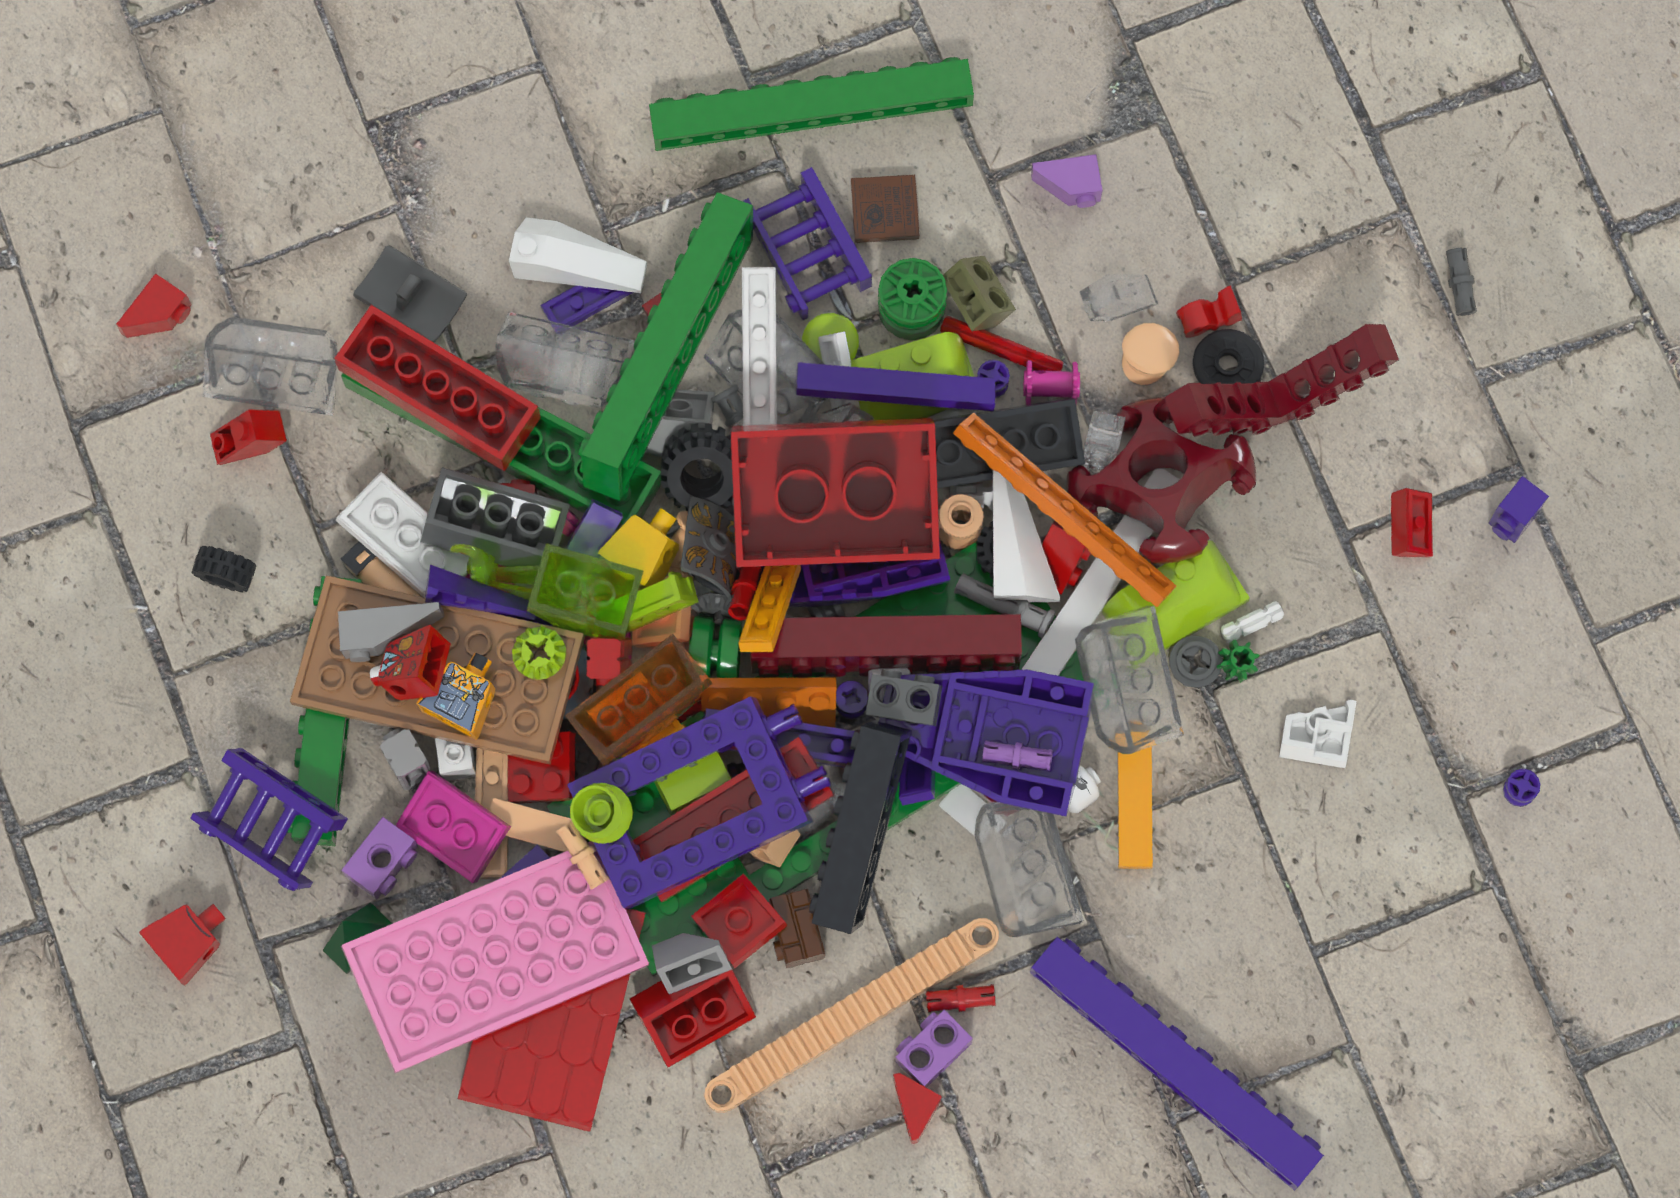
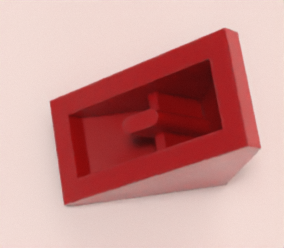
M896 1073L893 1074V1082L911 1145L919 1142L937 1110L942 1096L909 1077Z

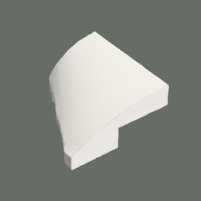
M1348 700L1345 706L1328 710L1326 706L1315 708L1310 713L1298 712L1286 715L1279 757L1346 768L1357 701Z

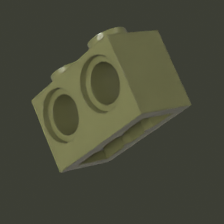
M985 255L960 259L943 274L946 287L971 331L995 328L1016 310Z

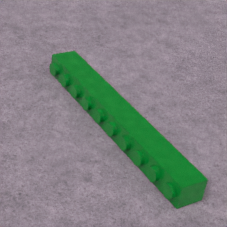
M949 57L940 63L916 62L909 67L898 69L894 66H886L880 68L877 72L870 73L852 71L847 73L846 76L833 78L831 75H822L816 77L813 81L788 80L782 85L771 87L767 84H759L751 87L750 90L743 91L725 89L720 91L719 94L706 96L703 93H695L689 95L686 99L679 100L661 98L655 101V103L649 104L655 151L971 107L973 106L974 92L968 59L960 60L958 57Z

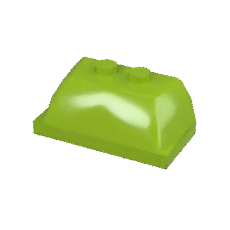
M952 332L940 333L851 361V367L975 377L962 338ZM859 401L862 421L922 419L949 409L945 407Z
M1212 540L1208 541V545L1201 555L1179 562L1166 563L1157 568L1176 585L1172 593L1158 607L1144 600L1131 585L1117 592L1104 606L1102 614L1136 667L1249 601L1250 597Z

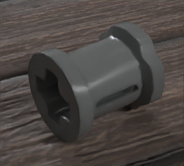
M737 384L711 398L713 403L718 404L725 416L726 427L743 419V402L737 393L739 389ZM727 399H729V400L731 401V403H732L733 407L735 408L736 412H734V411L732 410V408H731L729 402L727 401Z

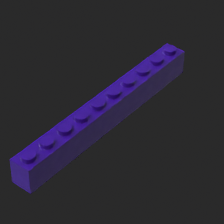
M1056 937L1031 967L1030 974L1295 1191L1324 1156L1319 1152L1321 1146L1305 1134L1301 1137L1292 1130L1294 1124L1283 1114L1278 1112L1275 1116L1265 1107L1267 1102L1259 1094L1252 1090L1250 1093H1247L1238 1085L1241 1081L1227 1069L1221 1071L1212 1064L1213 1057L1204 1049L1197 1047L1195 1050L1185 1042L1187 1036L1174 1025H1171L1169 1028L1158 1020L1161 1015L1147 1003L1141 1006L1132 998L1134 993L1126 985L1119 981L1117 984H1114L1106 977L1108 972L1098 962L1092 960L1089 963L1079 955L1081 949L1067 938L1062 941Z

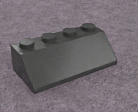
M442 467L420 542L549 579L570 504Z

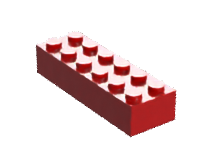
M370 305L334 358L339 371L503 471L507 469L541 418L536 404L373 305Z

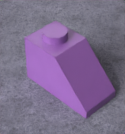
M1096 154L1032 163V181L1068 206L1077 205L1079 208L1094 206L1096 202H1101L1103 190Z

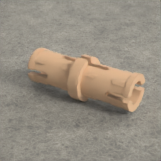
M573 822L556 831L572 856L570 859L573 865L577 864L591 890L610 879L594 854L596 849L593 845H588L584 836L580 835V832L575 828Z

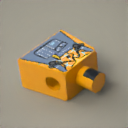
M478 653L473 654L466 668L454 662H449L444 669L438 696L419 698L416 703L421 712L477 740L496 690L494 685L484 678L492 662Z

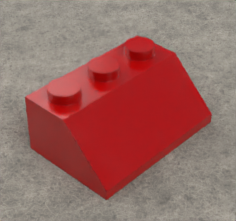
M733 970L672 994L667 992L661 980L629 998L667 1068L756 1018Z

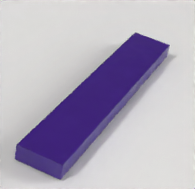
M798 362L796 369V396L994 411L995 378Z

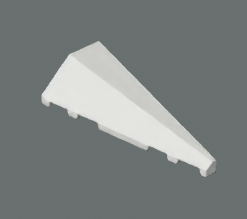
M993 470L994 600L1060 602V595L1024 494L1015 490L1005 477Z

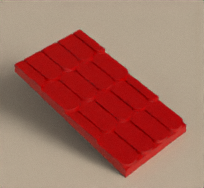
M625 908L639 939L646 913ZM630 974L473 1040L457 1099L590 1132Z

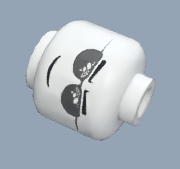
M1081 765L1079 767L1074 793L1068 810L1071 813L1081 812L1099 797L1097 785L1101 781L1091 767L1086 769Z

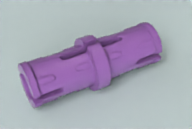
M985 740L982 762L1012 765V769L1018 770L1020 767L1046 771L1051 769L1050 764L1052 763L1053 750L1025 747L1020 742L1011 745Z

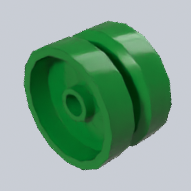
M694 617L692 637H690L688 649L690 690H701V678H712L713 670H717V678H739L741 652L738 642L742 633V620L725 618L721 623L719 639L715 638V622L712 617Z

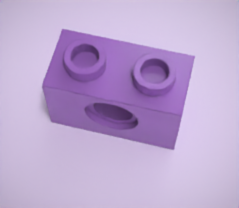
M382 817L341 871L345 877L377 900L381 894L386 896L393 889L397 882L395 876L402 867L407 869L413 863L418 854L415 851L418 845L413 838ZM381 853H388L391 855L390 863L383 868L376 867L374 865L376 856Z

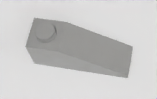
M439 602L338 611L340 651L346 659L350 658L351 662L369 661L370 656L383 654L390 642L444 617V610Z

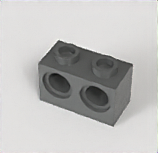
M882 669L881 675L872 674L866 715L936 726L943 686L934 684V677L915 674L913 681L901 679L902 672ZM886 685H893L897 692L896 698L893 702L884 704L880 699V691ZM920 690H926L930 696V702L924 709H917L913 704V697Z

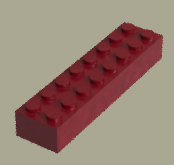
M1021 614L784 618L774 651L751 652L752 674L759 673L761 678H776L779 676V673H792L793 677L806 678L811 677L812 673L826 672L828 677H842L846 675V672H859L860 676L868 677L869 670L907 668L910 674H913V671H926V674L946 673L947 670H960V672L964 673L980 672V670L1012 671L1013 669H1019L1022 656Z

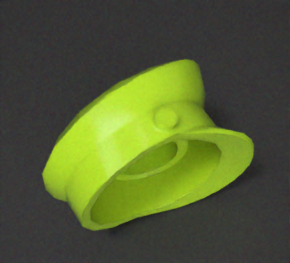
M835 313L820 314L813 318L806 325L802 335L803 353L808 363L823 364L819 337L845 332L850 360H854L859 347V335L853 323L845 316Z
M593 783L583 788L575 795L570 806V818L575 828L580 832V835L595 843L605 844L617 841L629 829L632 821L633 810L629 798L620 788L607 783Z

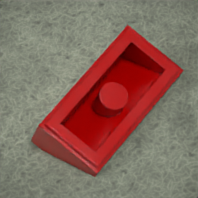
M1404 488L1391 494V547L1393 556L1433 557L1432 493Z

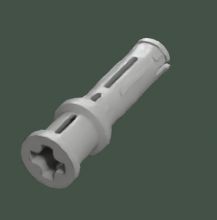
M964 573L955 587L954 593L967 597L1001 614H1021V625L1038 632V637L1041 638L1048 631L1055 615L1054 610H1043L1031 604L1028 600H994L993 587L979 582Z

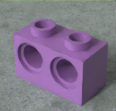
M945 1010L939 1015L935 1012L931 1013L920 1025L923 1030L914 1039L909 1035L895 1049L899 1053L895 1057V1062L914 1081L926 1088L973 1041V1038ZM939 1028H947L953 1033L954 1038L947 1044H941L934 1038V1033ZM917 1051L924 1052L929 1057V1063L925 1067L917 1068L911 1064L910 1056Z

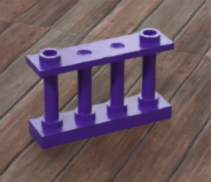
M812 167L801 172V185L798 186V190L757 210L753 207V230L773 267H776V273L788 293L785 296V300L793 314L798 312L802 321L808 318L807 303L847 283L850 285L856 284L860 292L872 287V275ZM749 198L743 200V202L752 205ZM803 201L805 203L811 201L816 211L813 213V217L769 237L762 221ZM818 228L820 230L826 229L831 238L828 240V244L786 265L784 264L776 250L777 248ZM832 256L836 258L841 256L846 265L843 267L842 272L799 292L791 276Z
M243 748L227 749L221 761L231 767L230 772L232 774L211 812H195L191 815L190 819L199 824L198 828L204 834L220 838L278 877V883L284 888L292 891L310 888L313 881L301 874L322 834L342 830L348 818ZM249 779L257 784L256 789L258 792L236 830L222 821L243 780ZM275 796L284 802L283 807L285 809L265 846L262 848L248 837L269 798H274ZM302 814L311 820L309 823L311 828L289 866L277 858L275 854L296 815Z

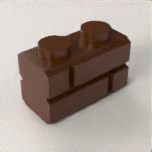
M803 889L770 898V905L787 924V927L777 934L779 940L773 942L777 961L784 960L786 968H792L805 963L823 960L825 958V951L818 925L812 924L814 914L809 913L811 904L809 890Z

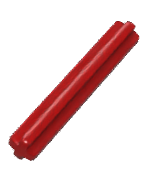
M946 316L940 327L941 333H956L962 338L964 343L1026 367L1027 361L1031 360L1032 370L1062 371L1064 366L1063 361L994 333L986 330L971 331L966 322L951 316Z

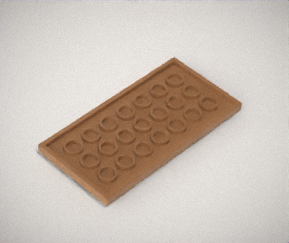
M326 575L290 699L292 705L394 729L410 730L411 733L551 765L585 639L583 633L490 612L441 605L444 610V617L431 624V626L451 643L446 665L449 662H454L466 668L474 653H478L492 662L484 678L489 680L496 690L480 736L475 740L421 712L416 704L419 698L398 700L382 686H375L370 678V670L382 664L384 653L379 656H370V660L366 662H351L350 658L346 659L340 651L338 611L425 603V598ZM542 625L545 628L555 630L563 639L566 647V659L562 668L555 675L546 679L536 680L528 678L518 671L513 662L512 649L517 636L524 633L527 628H536ZM542 644L539 648L529 645L533 653L532 661L538 656L550 660L544 651L545 644Z

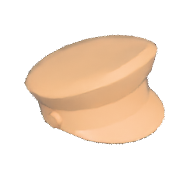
M1143 323L1132 328L1125 335L1122 342V368L1125 376L1133 383L1139 385H1149L1161 379L1168 370L1172 369L1179 355V343L1175 335L1166 327L1156 323Z

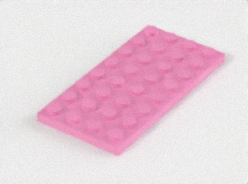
M590 841V842H587L589 846H592V845H593L594 848L596 849V847H595V845H594L593 842H591V841ZM596 849L594 854L598 859L599 863L601 864L602 868L604 869L605 873L607 874L606 869ZM566 851L343 944L341 946L394 1072L398 1073L648 966L649 962L611 880L609 879L591 890L577 864L573 865L571 863V854L569 851Z

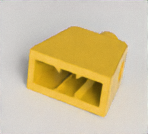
M662 508L659 509L650 523H647L635 514L598 551V554L643 586H651L665 579L679 550V544L666 536L677 519Z

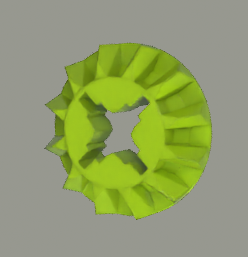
M542 625L536 628H527L524 633L516 637V642L512 649L513 662L518 671L528 678L536 680L549 678L555 675L565 662L566 647L564 641L555 630L545 628ZM542 644H545L544 651L550 660L538 656L532 661L533 653L529 645L539 648Z

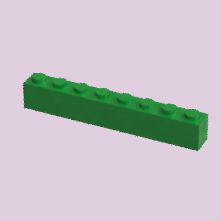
M321 576L320 586H315L314 606L318 605L326 576ZM340 578V579H345V580H349V581H354V582L362 583V580H361V579ZM311 618L310 629L314 618ZM306 708L305 715H300L298 734L303 735L302 748H296L294 765L295 768H299L298 781L293 780V782L339 812L350 718ZM302 814L296 815L287 832L291 833V837L296 844L303 843L311 828L309 824L311 820ZM337 831L323 833L317 845L336 847Z

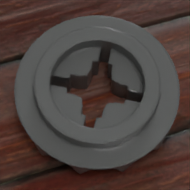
M716 592L705 593L697 596L698 603L691 605V615L694 617H712L715 624L721 626L725 618L734 619L728 613L732 598H728L726 595Z
M1188 636L1177 642L1169 657V667L1174 679H1177L1185 687H1195L1198 689L1212 684L1221 672V669H1218L1216 666L1223 662L1222 657L1218 654L1219 648L1216 644L1202 636ZM1200 650L1202 651L1200 662L1205 667H1198L1196 671H1193V674H1190V663L1186 659H1193Z

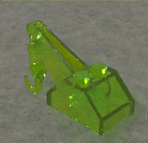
M547 543L540 565L498 567V564L494 562L495 557L483 549L465 544H456L450 548L452 553L456 552L470 556L466 571L470 575V579L529 600L527 611L554 626L583 633L590 637L625 639L643 576V570ZM506 583L534 584L531 589Z

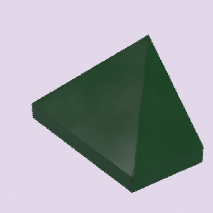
M370 902L341 922L324 947L323 952L348 974L351 968L341 946L393 923Z

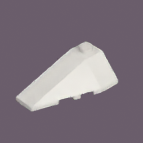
M527 217L515 231L509 257L514 278L634 293H642L647 268V261L563 223Z

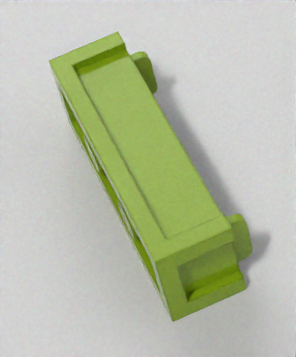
M671 571L668 573L669 578L614 602H601L602 607L593 610L600 635L620 637L698 603L692 577L684 578L680 572Z

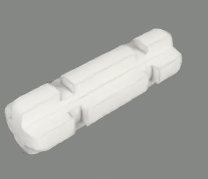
M1274 601L1266 605L1264 610L1259 608L1238 618L1236 623L1233 621L1229 622L1220 629L1223 639L1226 643H1230L1233 640H1238L1240 635L1245 637L1268 626V622L1274 623L1281 620L1284 616L1280 604Z

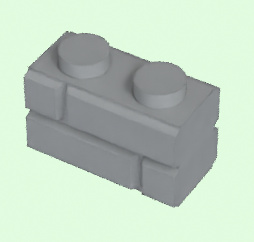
M398 728L383 737L384 741L381 742L380 748L402 788L410 790L419 785L427 772L432 770L410 730L404 729L401 731Z

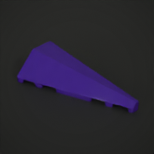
M430 564L425 591V603L439 602L440 605L495 613L583 633L584 636L588 637L590 623Z

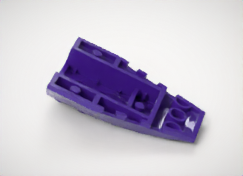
M940 539V559L800 565L801 570L788 607H818L857 603L886 598L950 582ZM761 572V574H760V577H759V580H758L757 585L759 584V581H760L762 572Z
M1028 669L916 674L934 677V684L943 686L936 726L879 717L880 722L912 730L906 753L907 758L999 803L1067 817L1077 781L1090 719L1094 683ZM915 674L901 675V679L914 681ZM886 685L883 698L884 704H889L896 698L897 692L893 685ZM926 690L916 692L913 697V704L917 709H924L930 702V696ZM985 740L1011 745L1020 742L1025 747L1053 750L1052 763L1050 764L1051 769L1046 771L1020 767L1018 770L1012 769V765L982 762Z

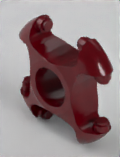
M1164 397L1144 399L1122 406L1119 413L1115 416L1113 422L1115 427L1122 432H1132L1135 428L1137 429L1127 446L1099 473L1091 475L1086 467L1077 465V467H1074L1067 473L1066 480L1067 493L1094 516L1098 517L1097 507H1105L1137 519L1154 530L1159 536L1157 538L1145 539L1139 549V553L1152 564L1179 562L1201 555L1208 545L1210 539L1208 534L1201 529H1190L1188 532L1185 530L1195 510L1227 481H1231L1233 489L1241 495L1249 493L1256 486L1255 460L1245 437L1230 434L1224 442V449H1214L1187 439L1163 424L1173 422ZM1158 468H1171L1184 474L1178 482L1164 489H1149L1138 484L1139 479L1145 474Z

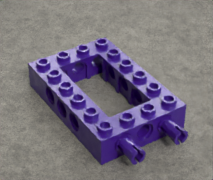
M750 696L567 784L573 798L580 790L593 783L614 785L620 788L627 797H631L637 794L636 790L655 781L662 782L667 780V775L686 766L694 767L698 765V760L715 752L723 753L735 744L762 801V805L644 861L641 860L639 852H641L639 845L634 844L628 830L617 841L605 844L593 842L623 908L631 909L813 822L804 802V797L827 786H831V781L829 777H824L815 782L816 779L827 775L823 766L797 779L792 776L776 742V735L803 724L801 716L795 715L799 712L794 704L767 717L764 715L758 700Z

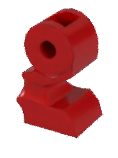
M1231 285L1219 291L1218 298L1214 302L1198 299L1181 307L1176 312L1177 318L1181 320L1183 325V333L1186 338L1199 336L1210 329L1216 331L1221 326H1232L1242 321L1241 311Z

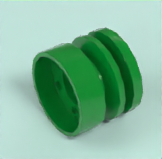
M917 258L902 259L887 268L881 277L878 288L879 317L887 331L898 338L917 340L926 338L938 329L944 319L947 299L945 278L939 269L927 260ZM913 290L918 292V294H914L912 298H909L907 296V294H911Z

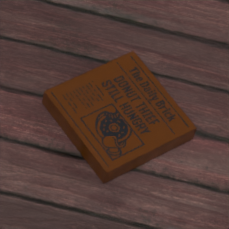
M915 174L851 178L855 243L915 240L920 238Z

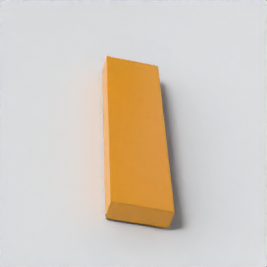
M800 565L764 566L738 642L740 652L774 651L801 570Z
M1118 735V869H1152V735Z

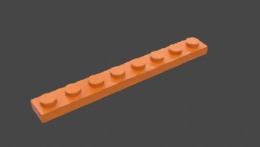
M972 413L960 423L953 432L966 448L973 450L986 461L992 470L999 472L1005 477L1015 490L1026 495L1037 505L1041 512L1053 518L1068 535L1075 537L1088 548V551L1094 557L1101 559L1108 565L1117 577L1125 580L1136 589L1144 600L1158 607L1176 588V585L975 413Z

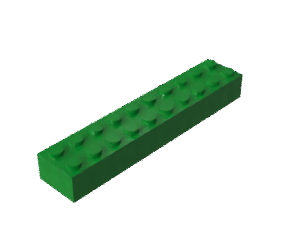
M718 192L712 203L707 202L705 204L699 228L694 227L687 243L689 247L685 254L681 253L678 256L672 280L667 279L665 281L659 305H653L651 308L645 332H639L634 343L635 351L632 357H627L623 362L620 376L622 377L617 385L613 384L609 389L606 399L608 404L604 411H598L592 426L594 429L590 438L585 437L581 443L578 455L582 458L580 473H583L585 488L621 501L753 241V205Z
M342 373L341 377L347 389L488 462ZM538 407L541 416L540 420L505 472L518 479L530 481V484L535 485L537 489L564 503L570 504L571 507L584 514L592 499L621 512L623 518L616 528L617 531L631 516L636 514L643 518L662 485L661 471L640 461L621 501L585 488L583 473H580L582 458L578 454L582 441L585 437L590 438L591 434Z

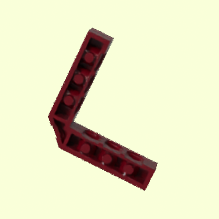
M1365 324L1353 331L1349 336L1326 347L1325 350L1302 361L1298 366L1268 382L1242 384L1241 382L1234 384H1221V382L1215 384L1187 383L1164 398L1178 434L1192 433L1196 437L1206 433H1213V436H1219L1227 432H1232L1233 435H1240L1252 431L1253 435H1257L1270 430L1272 426L1293 419L1303 420L1315 414L1314 409L1317 407L1333 404L1340 399L1338 395L1343 392H1351L1363 387V381L1369 377L1375 378L1389 371L1388 366L1399 361L1386 325Z

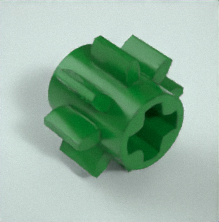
M1233 640L1229 643L1230 650L1222 648L1218 651V654L1223 657V662L1216 667L1223 669L1226 673V680L1237 676L1241 683L1247 680L1246 672L1254 674L1258 671V668L1253 664L1260 655L1253 653L1250 649V642L1239 646L1238 642ZM1236 655L1240 657L1239 664L1242 665L1240 667L1236 665Z

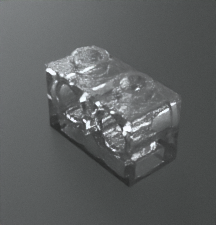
M1093 410L1083 451L1085 464L1082 465L1090 473H1099L1117 457L1126 417Z

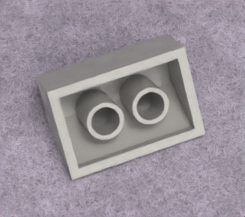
M677 389L645 453L662 457L664 446H668V439L672 435L678 437L679 429L685 427L687 431L691 430V424L698 423L699 428H705V423L712 424L714 403L711 398L715 396V392Z

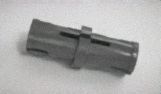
M1467 248L1450 249L1446 251L1450 270L1448 284L1454 294L1456 315L1466 316L1477 312L1472 286L1475 280L1474 276L1470 274Z

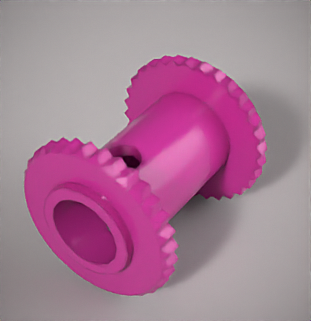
M1027 361L1023 376L1025 405L1031 404V397L1074 398L1077 406V398L1080 395V372H1078L1077 362L1072 363V372L1032 370V361Z

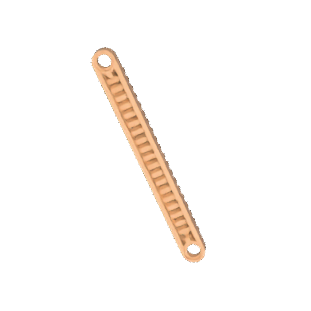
M978 918L971 921L962 928L953 931L947 937L940 939L937 943L930 945L924 951L917 953L914 957L907 959L901 965L894 967L891 971L884 973L880 978L861 987L857 992L848 995L832 1007L825 1009L819 1015H815L809 1021L802 1023L796 1029H792L786 1035L779 1037L773 1043L756 1051L750 1057L733 1065L729 1070L715 1077L707 1084L704 1093L707 1105L717 1113L731 1111L980 959L996 947L999 940L997 926L986 918ZM985 927L991 932L992 939L988 944L979 945L974 942L972 933L976 928ZM718 1086H726L731 1091V1098L725 1104H717L712 1099V1092Z

